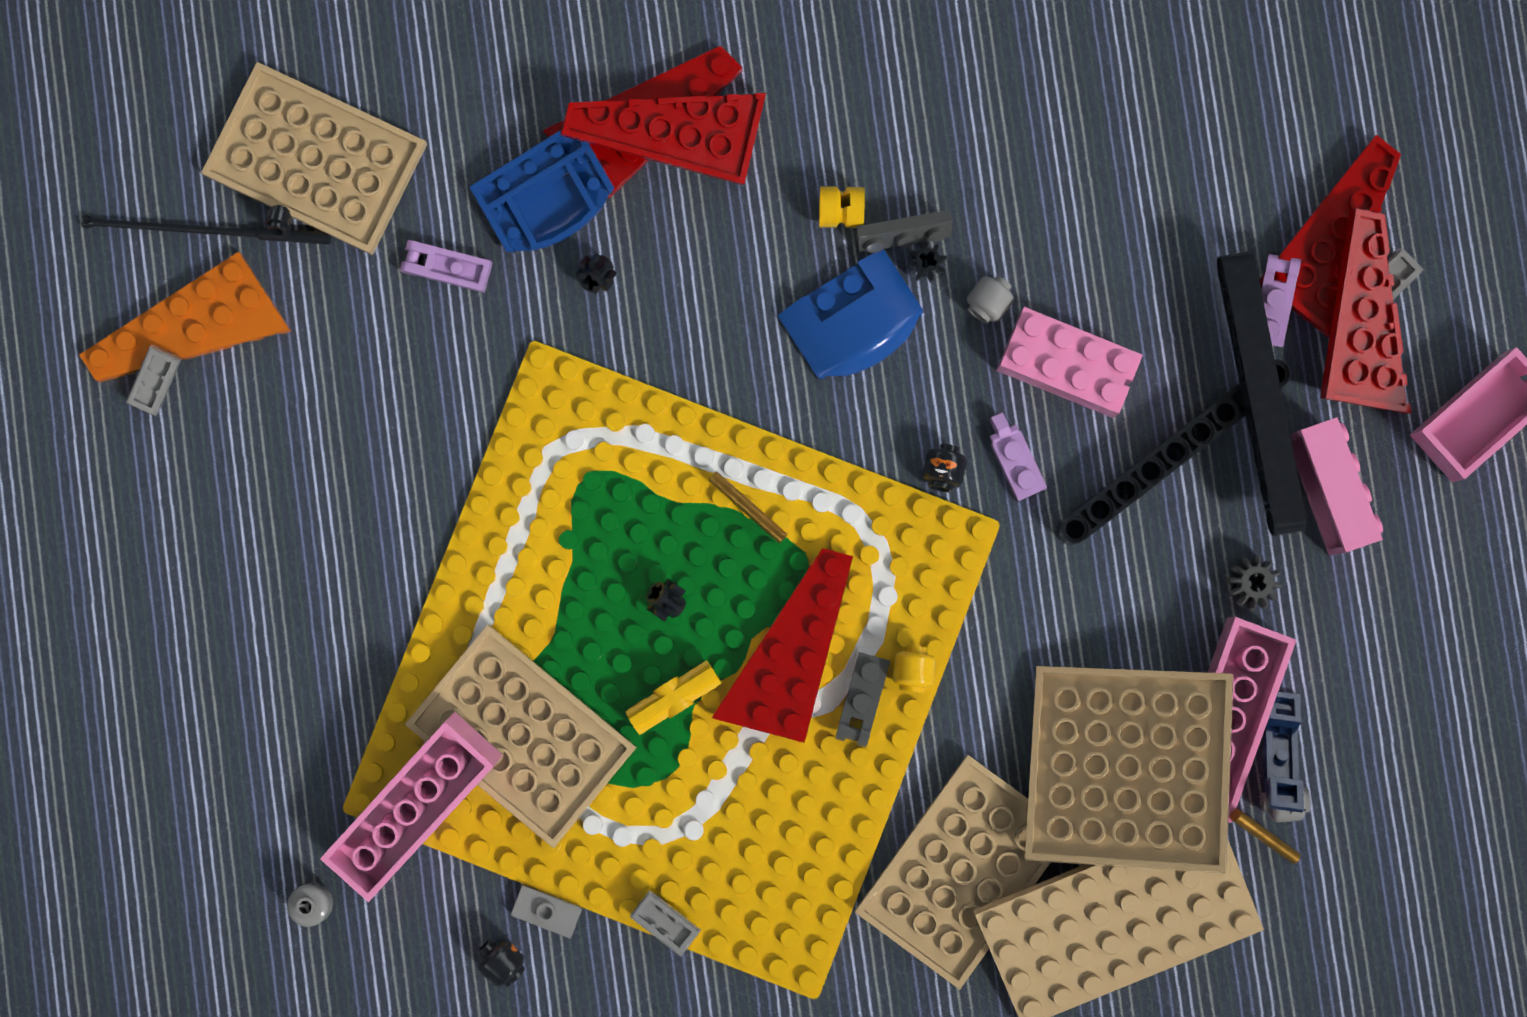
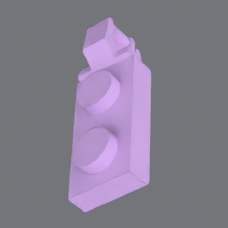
M1003 412L991 417L989 420L995 431V434L990 436L992 441L991 447L1016 501H1021L1047 489L1024 436L1019 431L1017 425L1015 424L1010 427Z

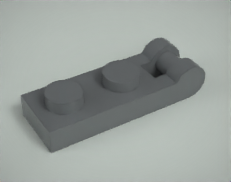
M861 652L858 653L835 739L845 741V738L857 742L858 746L866 748L890 664L889 660ZM851 717L863 720L861 729L849 726Z

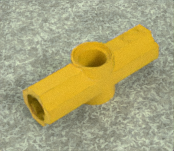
M706 660L679 678L676 676L653 691L654 694L633 705L625 713L640 735L667 717L670 719L693 705L694 700L717 688L721 681L708 660Z

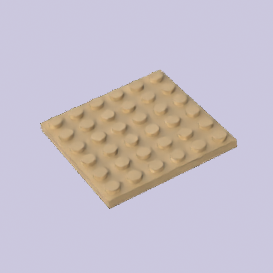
M1036 666L1025 860L1226 874L1233 674Z

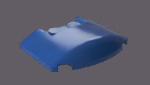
M560 130L470 186L471 191L506 252L515 253V250L535 251L559 243L583 228L602 209L614 186L589 143L560 136Z
M883 249L858 261L850 269L809 295L803 296L777 315V317L818 379H826L825 376L845 377L859 373L887 358L911 335L918 318L920 317L921 319L924 310Z

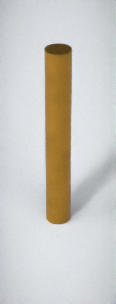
M717 471L709 478L708 481L779 544L788 535Z
M1239 809L1231 812L1230 819L1286 860L1292 864L1300 860L1299 852Z

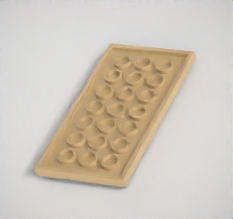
M1229 841L1227 843L1226 874L1085 864L973 910L1018 1017L1054 1016L1264 930Z

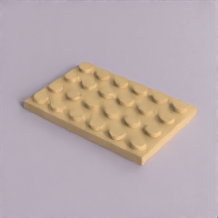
M256 62L201 174L269 207L274 205L284 206L290 210L292 218L373 255L427 146V142Z
M490 625L483 629L405 724L427 742L439 727L456 712L503 755L477 785L553 848L556 847L637 748V746Z
M966 755L855 909V913L960 990L989 950L973 910L1035 885L1051 863L1025 860L1028 798L972 757Z

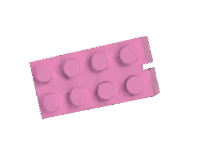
M1024 307L1019 313L996 371L1114 418L1120 414L1130 389L1127 385L1133 381L1143 355Z
M1517 347L1502 353L1410 434L1413 440L1452 483L1466 479L1527 425V379L1523 381L1520 378L1527 375V358Z
M1338 417L1290 434L1296 468L1328 555L1346 553L1383 540L1381 535L1383 532L1382 522L1377 514H1373L1369 503L1372 501L1370 490L1366 484L1361 482L1358 474L1360 471L1358 458L1354 453L1351 454L1347 444V441H1349L1348 431L1343 423H1339Z

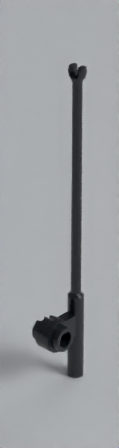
M274 205L267 211L265 218L266 228L260 227L258 230L94 219L88 215L83 216V220L89 222L81 223V226L85 229L101 226L257 237L259 240L325 245H330L331 236L325 232L292 230L290 210L281 205Z

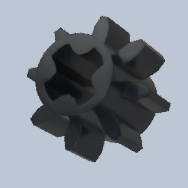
M922 242L919 253L913 250L910 251L909 255L915 259V262L910 263L907 269H915L917 273L916 281L921 277H927L928 281L932 283L935 272L940 275L944 274L945 270L939 266V263L946 261L947 256H939L937 252L938 244L932 249L927 248L926 244ZM927 257L932 258V263L927 268L921 266L922 260L927 259Z
M598 253L592 259L584 256L578 264L580 268L575 273V276L579 277L580 285L586 291L594 292V294H597L600 288L607 292L613 285V279L617 275V272L613 270L614 267L611 260Z
M666 579L664 584L656 582L650 587L646 595L647 602L650 603L647 610L662 621H666L668 616L675 618L685 608L686 600L682 595L686 591L670 579Z

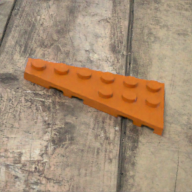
M237 252L88 348L79 356L95 381L103 382L137 373L151 345H155L186 360L232 348L234 345L254 342L262 340L264 337L292 331L243 255Z

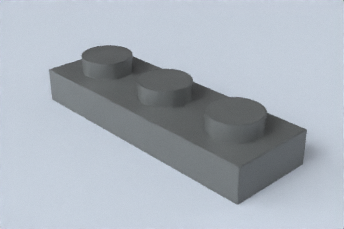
M950 210L856 226L859 253H876L885 248L896 246L909 247L919 242H938L947 237H952L953 220Z

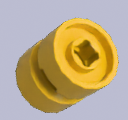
M820 186L819 227L837 228L839 223H843L846 228H856V226L864 225V187H846L844 191H840L837 186Z

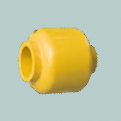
M908 645L907 651H901L895 655L892 678L894 683L900 685L899 690L925 693V688L933 686L936 658L926 654V647Z

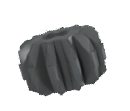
M1253 556L1251 562L1246 557L1239 560L1241 568L1236 565L1230 567V571L1236 577L1226 578V583L1234 584L1235 588L1228 591V595L1239 594L1236 599V605L1242 606L1247 601L1248 610H1255L1257 603L1261 608H1267V598L1273 601L1278 598L1277 594L1272 591V588H1282V583L1273 581L1274 577L1280 575V571L1274 570L1269 572L1272 561L1266 560L1261 564L1260 556ZM1257 577L1256 584L1259 588L1251 589L1252 583L1248 579Z

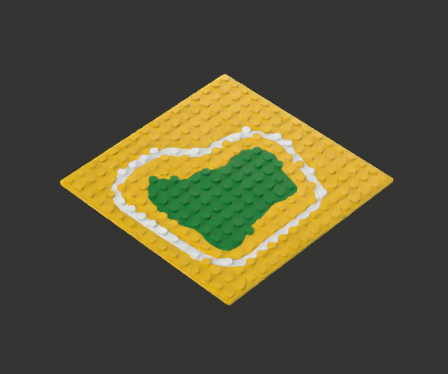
M532 341L527 348L343 805V811L348 815L358 818L426 743L405 725L406 722L483 629L490 625L637 746V748L555 848L551 847L478 785L474 787L423 844L650 935L652 934L630 918V915L648 891L651 890L701 929L687 948L688 950L808 998L817 999L822 991L1000 527L999 522L548 345ZM716 471L788 534L780 544L708 481ZM824 548L853 556L805 743L712 719V716L821 549ZM666 579H670L686 591L682 595L686 600V605L679 616L675 618L668 616L666 621H662L647 610L650 603L647 602L646 595L653 584L656 582L664 584ZM908 645L926 647V654L936 658L934 684L930 688H925V693L899 690L900 685L893 681L895 655L898 652L907 651ZM859 652L890 661L866 748L858 746L857 742L845 738V741L835 739ZM708 660L721 684L704 696L702 695L694 700L693 705L670 719L667 717L639 735L625 711L654 694V690L676 676L678 678ZM851 717L849 726L861 729L863 720Z

